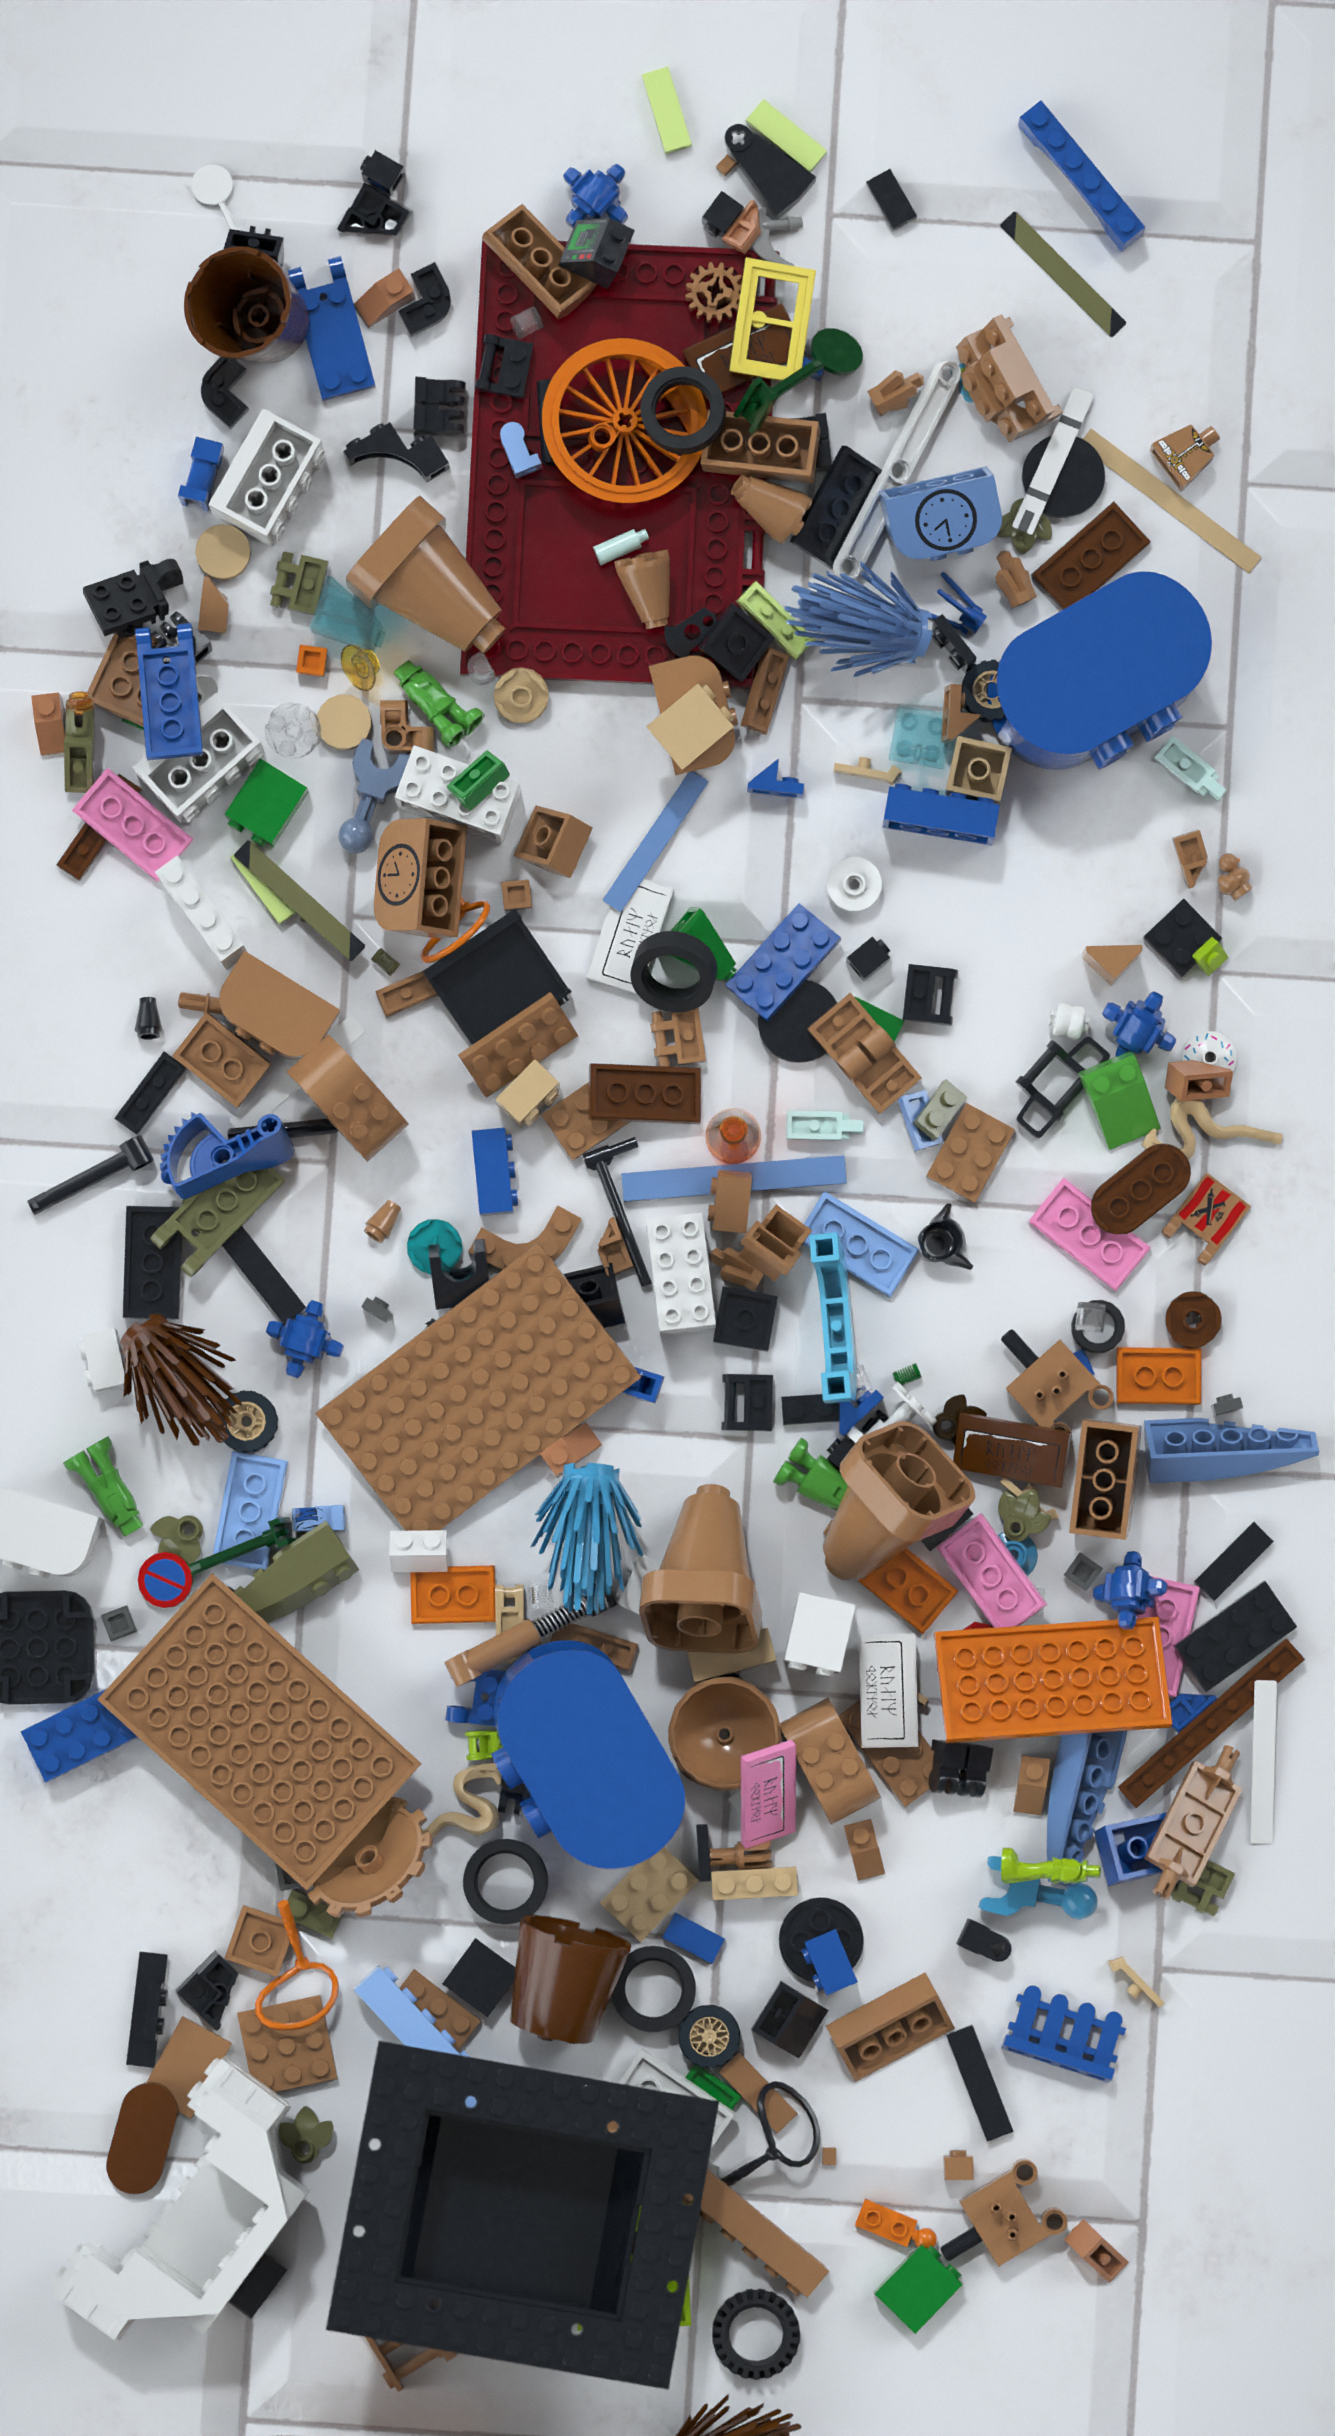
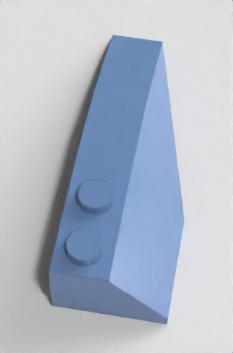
M1205 1418L1144 1420L1145 1459L1149 1483L1192 1482L1233 1478L1291 1465L1319 1455L1316 1433L1287 1428L1269 1431L1263 1428L1262 1425L1252 1424V1428L1235 1426L1236 1422L1224 1421V1425L1209 1423V1419Z
M1127 1731L1061 1736L1049 1796L1047 1861H1052V1857L1082 1862L1084 1857L1082 1848L1088 1839L1091 1840L1095 1831L1092 1827L1097 1813L1102 1814L1106 1805L1102 1802L1107 1789L1112 1790L1116 1781ZM1063 1882L1057 1883V1884L1064 1885V1886H1068V1887H1071V1885H1072V1883H1067V1884H1064Z

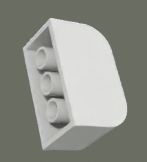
M0 1486V1558L4 1559L2 1564L22 1570L23 1565L31 1567L29 1573L49 1578L50 1573L58 1576L75 1575L89 1564L104 1519Z

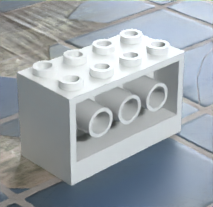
M262 408L208 504L212 515L270 547L274 541L279 542L285 531L283 524L287 517L292 518L297 511L299 503L296 501L300 494H306L311 486L312 479H310V476L314 469L319 470L325 461L326 456L323 455L325 451L321 439ZM290 454L288 458H280L282 455ZM270 478H276L274 482L267 483ZM257 502H263L261 506H253Z
M217 693L199 707L203 755L147 761L145 755L133 766L137 776L181 824L186 821L191 823L200 815L201 811L199 809L206 803L209 805L214 803L221 796V789L227 784L230 786L234 785L242 777L240 772L248 765L252 768L258 763L260 758H263L261 754L264 752V748L259 739ZM228 741V745L226 747L219 748L220 742ZM207 759V764L205 766L198 767V762L200 760ZM186 778L185 784L177 785L179 779Z
M414 745L394 797L397 807L428 819L467 826V833L502 845L521 795L519 783L510 779L499 782L493 789V792L473 810L469 811L446 787L469 765Z
M702 1212L646 1219L660 1336L715 1329L716 1321Z
M799 1593L783 1660L784 1662H789L788 1668L805 1671L806 1667L816 1668L815 1674L831 1678L834 1677V1673H840L855 1605Z

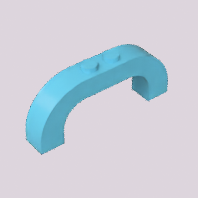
M837 1232L809 1235L811 1263L815 1267L819 1285L825 1351V1373H821L823 1401L825 1404L855 1401L857 1393L856 1355L850 1287L842 1242Z

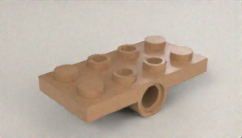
M848 993L807 1028L878 1114H881L922 1079L919 1073L898 1050L892 1038L880 1025H877L851 993Z

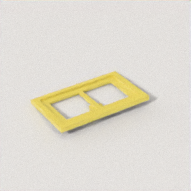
M752 258L745 259L729 372L783 381L802 368L816 270ZM758 276L799 284L793 322L766 317L761 311L753 313ZM766 323L792 328L787 366L746 359L751 325L757 329L764 327Z

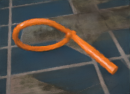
M461 896L459 921L467 911L484 908L480 917L457 941L440 952L428 956L434 945L441 939L431 938L422 950L420 956L424 963L438 961L466 943L487 919L490 911L489 903L487 901H478L470 904L465 902Z
M282 1900L277 1906L283 1924H285L287 1936L297 1957L295 1960L296 1966L269 1983L259 1993L255 2002V2014L261 2024L270 2029L280 2031L298 2030L320 2021L334 2006L339 1990L338 1978L330 1967L324 1963L309 1962L308 1958L304 1957L289 1902ZM320 1969L329 1975L332 1980V1992L329 2001L319 2013L309 2019L296 2023H278L270 2021L262 2013V2003L265 1997L301 1970Z

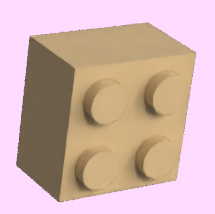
M957 736L945 795L950 796V793H961L967 795V799L978 801V797L994 799V804L1000 805L1012 748Z
M534 1059L496 1098V1102L521 1128L525 1124L531 1126L539 1118V1110L545 1104L549 1107L560 1096L558 1091L560 1085Z

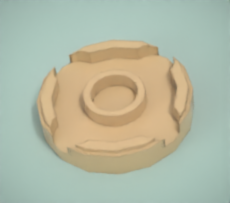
M220 524L211 526L201 534L196 544L195 554L197 563L205 574L218 580H229L236 578L245 571L250 560L251 549L248 539L241 530L232 525Z
M523 667L514 668L502 674L497 681L494 690L495 707L501 716L510 722H532L539 718L547 708L549 699L548 686L543 677L534 670Z
M336 695L321 705L317 714L316 727L321 739L332 748L351 750L358 747L362 739L368 737L371 731L372 718L367 706L359 698L352 695Z

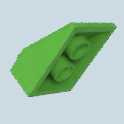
M1128 1051L1078 1072L1109 1150L1147 1135L1154 1128L1156 1130L1161 1129L1135 1054Z

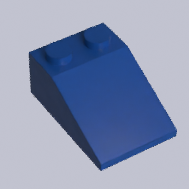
M1167 1812L1105 1825L1094 1831L1108 1886L1163 1873L1161 1868L1144 1858Z

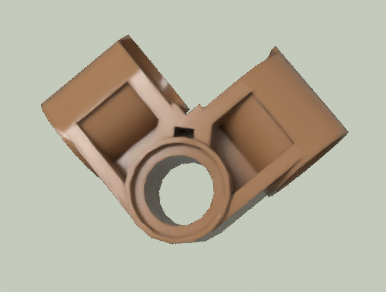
M380 700L382 746L386 752L393 755L401 753L411 754L414 745L434 752V726L411 727V725H408V700ZM391 734H398L402 741L397 746H391L386 741L387 737Z

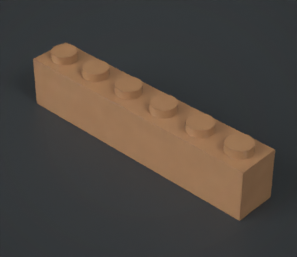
M707 2168L699 2215L709 2224L715 2221L723 2227L720 2232L731 2242H734L736 2239L744 2245L742 2251L750 2258L756 2260L759 2257L766 2263L763 2268L772 2276L777 2278L781 2275L788 2282L785 2286L795 2295L799 2296L800 2293H803L808 2298L828 2274V2268ZM690 2194L683 2196L682 2201L686 2205L692 2203L693 2198Z

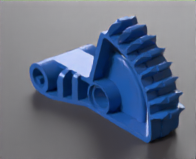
M191 1112V1119L186 1120L182 1118L183 1126H174L176 1134L168 1135L170 1143L163 1144L165 1153L160 1154L162 1160L160 1164L161 1179L163 1183L172 1185L176 1194L181 1199H187L242 1173L272 1168L285 1163L294 1156L295 1147L281 1119L275 1114H268L260 1118L256 1128L252 1130L248 1128L241 1135L238 1134L232 1139H225L202 1113L196 1115ZM206 1130L209 1135L197 1144L190 1158V1173L192 1177L178 1183L177 1167L184 1149L194 1137Z

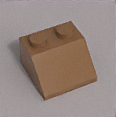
M535 805L513 856L551 873L571 878L593 827L570 814Z

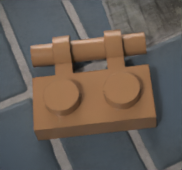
M699 1008L682 1013L671 1012L672 1020L670 1021L663 1020L662 1011L651 1013L653 1023L650 1024L651 1033H654L656 1043L654 1056L658 1058L659 1066L670 1067V1055H677L678 1065L706 1062ZM665 1031H674L675 1045L667 1046Z

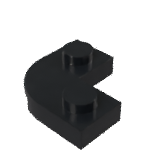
M435 262L410 274L422 299L398 310L411 337L440 323L450 309V291Z
M220 356L202 378L201 397L206 408L231 430L249 410L248 406L230 391L247 372V369L236 359Z

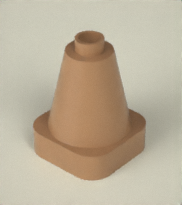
M418 496L400 513L352 567L346 576L347 588L371 609L380 604L464 652L475 645L485 654L506 630L496 620L501 614L502 609L446 533V518L423 497Z
M898 1421L861 1436L840 1463L841 1475L848 1486L823 1542L825 1565L831 1574L842 1580L868 1577L913 1543L954 1526L975 1500V1490L972 1483L925 1430L913 1423Z
M716 1484L701 1485L697 1488L696 1494L685 1499L659 1570L651 1571L643 1576L639 1613L646 1638L656 1647L670 1651L744 1653L754 1650L759 1645L762 1610L755 1583L750 1579L740 1506L737 1501L730 1498V1491L723 1486Z

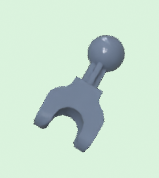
M365 738L361 740L352 762L355 777L359 782L357 795L361 796L354 818L345 821L338 833L341 846L346 851L355 854L366 851L372 845L374 832L369 823L377 802L384 804L388 795L397 792L410 757L408 753H401L392 767L379 769L371 761L374 751L373 742Z

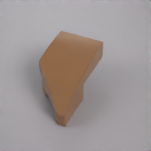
M204 576L198 630L226 633L229 611L228 598L215 586L210 576Z
M1200 830L1172 837L1189 889L1195 886L1200 872L1207 863L1206 859L1208 856Z
M611 1217L604 1235L600 1239L597 1251L603 1266L609 1267L608 1263H612L614 1273L617 1275L634 1268L615 1218ZM605 1268L606 1274L609 1277L608 1268Z

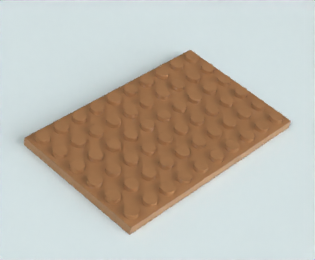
M538 1242L319 1409L315 1414L405 1531L441 1530L540 1455L542 1451L641 1378V1375Z
M213 1573L97 1699L306 1891L422 1764Z

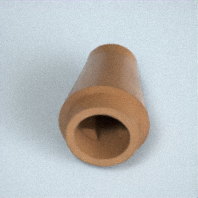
M387 1200L365 1223L366 1228L364 1232L379 1243L389 1239L401 1207L393 1201Z

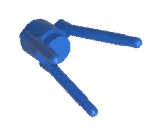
M942 572V578L968 605L965 608L944 591L938 589V595L962 612L958 619L962 624L947 620L953 628L960 630L965 635L968 631L976 634L987 616L982 613V608L977 606L945 572ZM931 613L933 620L939 617L938 615Z

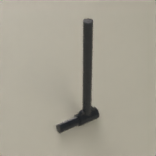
M632 1137L611 1146L606 1145L582 1154L587 1169L597 1170L639 1282L641 1287H644L652 1282L607 1167L614 1156L639 1147L636 1138Z

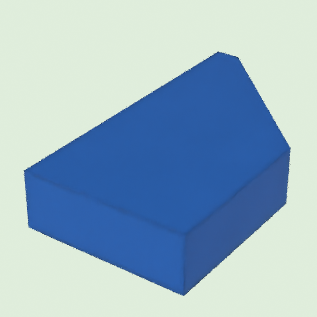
M1180 1693L1170 1702L1172 1727L1179 1733L1217 1699L1216 1696Z

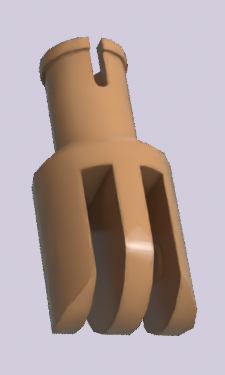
M737 1841V1844H734V1847L709 1848L710 1867L736 1864L739 1870L772 1868V1861L770 1860L772 1851L769 1849L771 1848V1841L747 1849L743 1847L741 1841Z

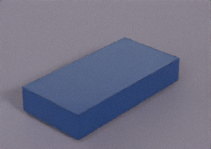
M676 1912L662 1937L711 1964L725 1940L722 1936Z

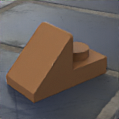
M950 684L944 687L941 743H947L956 738L981 716L980 714L960 713V709H963L965 704V693H962V685Z
M867 1819L844 1825L857 1880L885 1874L872 1820Z

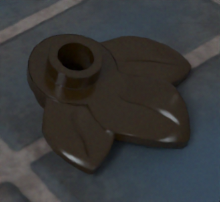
M964 1394L955 1395L945 1402L943 1412L935 1416L937 1422L932 1426V1429L937 1437L944 1440L950 1439L955 1445L959 1414L963 1412L987 1416V1413L977 1406H967ZM943 1421L951 1422V1426L948 1429L941 1428Z

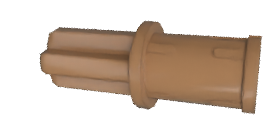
M181 992L179 995V1008L201 1011L204 1014L209 1012L223 1015L219 998L211 997L210 993H207V996Z

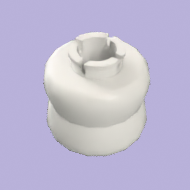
M1062 1002L1058 1004L1057 1010L1051 1009L1048 1026H1053V1034L1055 1036H1067L1073 1040H1078L1082 1032L1087 1034L1090 1016H1086V1009L1083 1006H1071Z

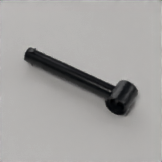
M142 1135L122 1143L119 1146L121 1149L120 1153L27 1200L33 1214L37 1215L127 1167H130L131 1171H136L153 1162L154 1158Z

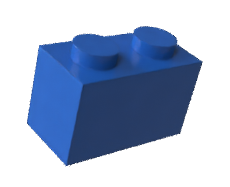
M836 1929L804 1941L806 1948L801 1950L807 1965L813 1963L817 1974L812 1977L818 1991L824 1990L826 1995H829L858 1982Z

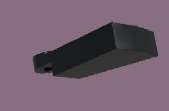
M734 124L727 129L725 133L727 149L736 159L738 167L776 219H779L799 203L816 182V176L752 132L747 126ZM743 133L744 144L739 142L733 144V134L740 135Z

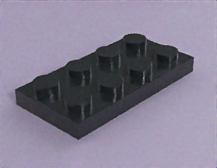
M842 445L815 493L810 508L801 519L804 521L802 529L796 536L793 535L789 542L833 570L834 561L882 469L850 447Z
M126 1206L123 1318L150 1319L148 1315L161 1314L166 1319L180 1320L182 1236L177 1232L161 1249L150 1240L157 1229L180 1207Z
M1262 1581L1182 1638L1173 1647L1203 1690L1208 1692L1297 1628V1625L1267 1582Z

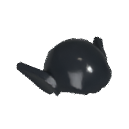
M947 1203L930 1221L929 1225L919 1233L918 1242L924 1258L930 1262H944L951 1266L971 1270L973 1265L963 1254L966 1248L965 1234L960 1224L950 1219L952 1204Z

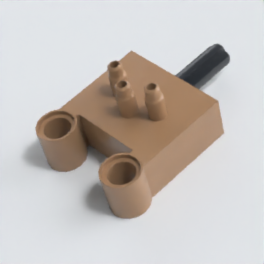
M1013 1329L1002 1336L1001 1341L1026 1368L1006 1389L1039 1426L1053 1429L1059 1426L1063 1427L1066 1431L1071 1432V1441L1072 1430L1065 1423H1055L1054 1420L1086 1391H1089V1403L1095 1409L1103 1410L1110 1407L1113 1403L1114 1395L1111 1388L1101 1385L1061 1339L1039 1358ZM1104 1389L1108 1392L1109 1401L1107 1404L1097 1405L1094 1402L1093 1394L1096 1390Z
M1027 2158L1016 2160L1010 2170L959 2200L974 2227L941 2246V2252L947 2261L953 2260L983 2241L999 2267L1046 2237L1058 2235L1065 2231L1068 2220L1061 2209L1056 2207L1046 2209L1041 2215V2222L1038 2223L1016 2186L1017 2183L1028 2186L1036 2181L1038 2170L1031 2160ZM1023 2164H1027L1032 2168V2174L1026 2180L1017 2177V2169ZM1053 2213L1059 2214L1062 2218L1061 2225L1055 2229L1049 2228L1046 2224L1047 2217Z

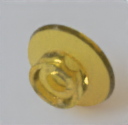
M356 645L345 646L341 652V665L345 675L357 689L362 691L371 690L375 685L376 674L380 669L376 655L371 650L362 649Z

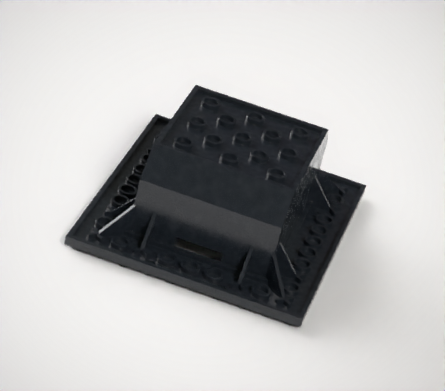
M378 2041L326 2330L669 2390L719 2101ZM469 2096H473L476 2099V2104L473 2107H467L465 2104V2100ZM612 2121L618 2125V2129L615 2132H609L607 2128L608 2124ZM372 2139L380 2141V2147L376 2150H372L369 2146ZM686 2194H690L693 2198L692 2203L689 2205H684L682 2202V2198ZM640 2206H641L640 2216H639V2222H638V2227H637V2233H636V2239H635L634 2250H633V2256H632V2261H631V2263H630L631 2255H632V2249H633V2243H634V2238H635V2232H636V2226H637V2221H638L639 2209H640ZM356 2226L364 2228V2234L360 2237L355 2236L353 2233ZM670 2281H676L677 2289L671 2292L667 2289V2284ZM432 2299H438L440 2303L439 2307L435 2310L429 2308V2302ZM580 2324L582 2326L581 2333L573 2334L571 2331L572 2326Z

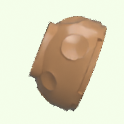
M717 1677L695 1685L677 1703L668 1727V1742L678 1769L690 1781L718 1791L736 1790L741 1788V1756L780 1744L781 1724L777 1711L770 1699L753 1684L736 1677ZM724 1728L730 1732V1737L725 1740L719 1736L720 1730Z

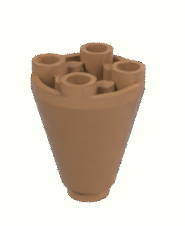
M740 476L731 491L737 502L769 536L781 544L786 541L790 534L796 536L800 532L804 521L801 519L812 504V498L801 491L751 476Z
M668 549L654 553L639 554L632 559L626 558L614 561L616 572L642 623H645L646 629L667 625L670 595V557Z

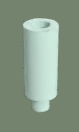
M632 529L594 546L593 549L600 565H603L642 548L641 543L649 540V536L645 529L637 533Z

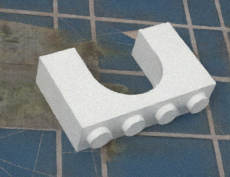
M177 855L155 871V873L227 970L237 963L244 951L247 952V950Z

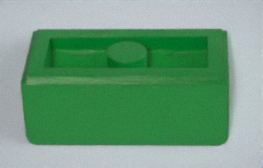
M486 750L446 787L466 809L471 811L493 792V789L499 782H504L510 776V773L500 759Z

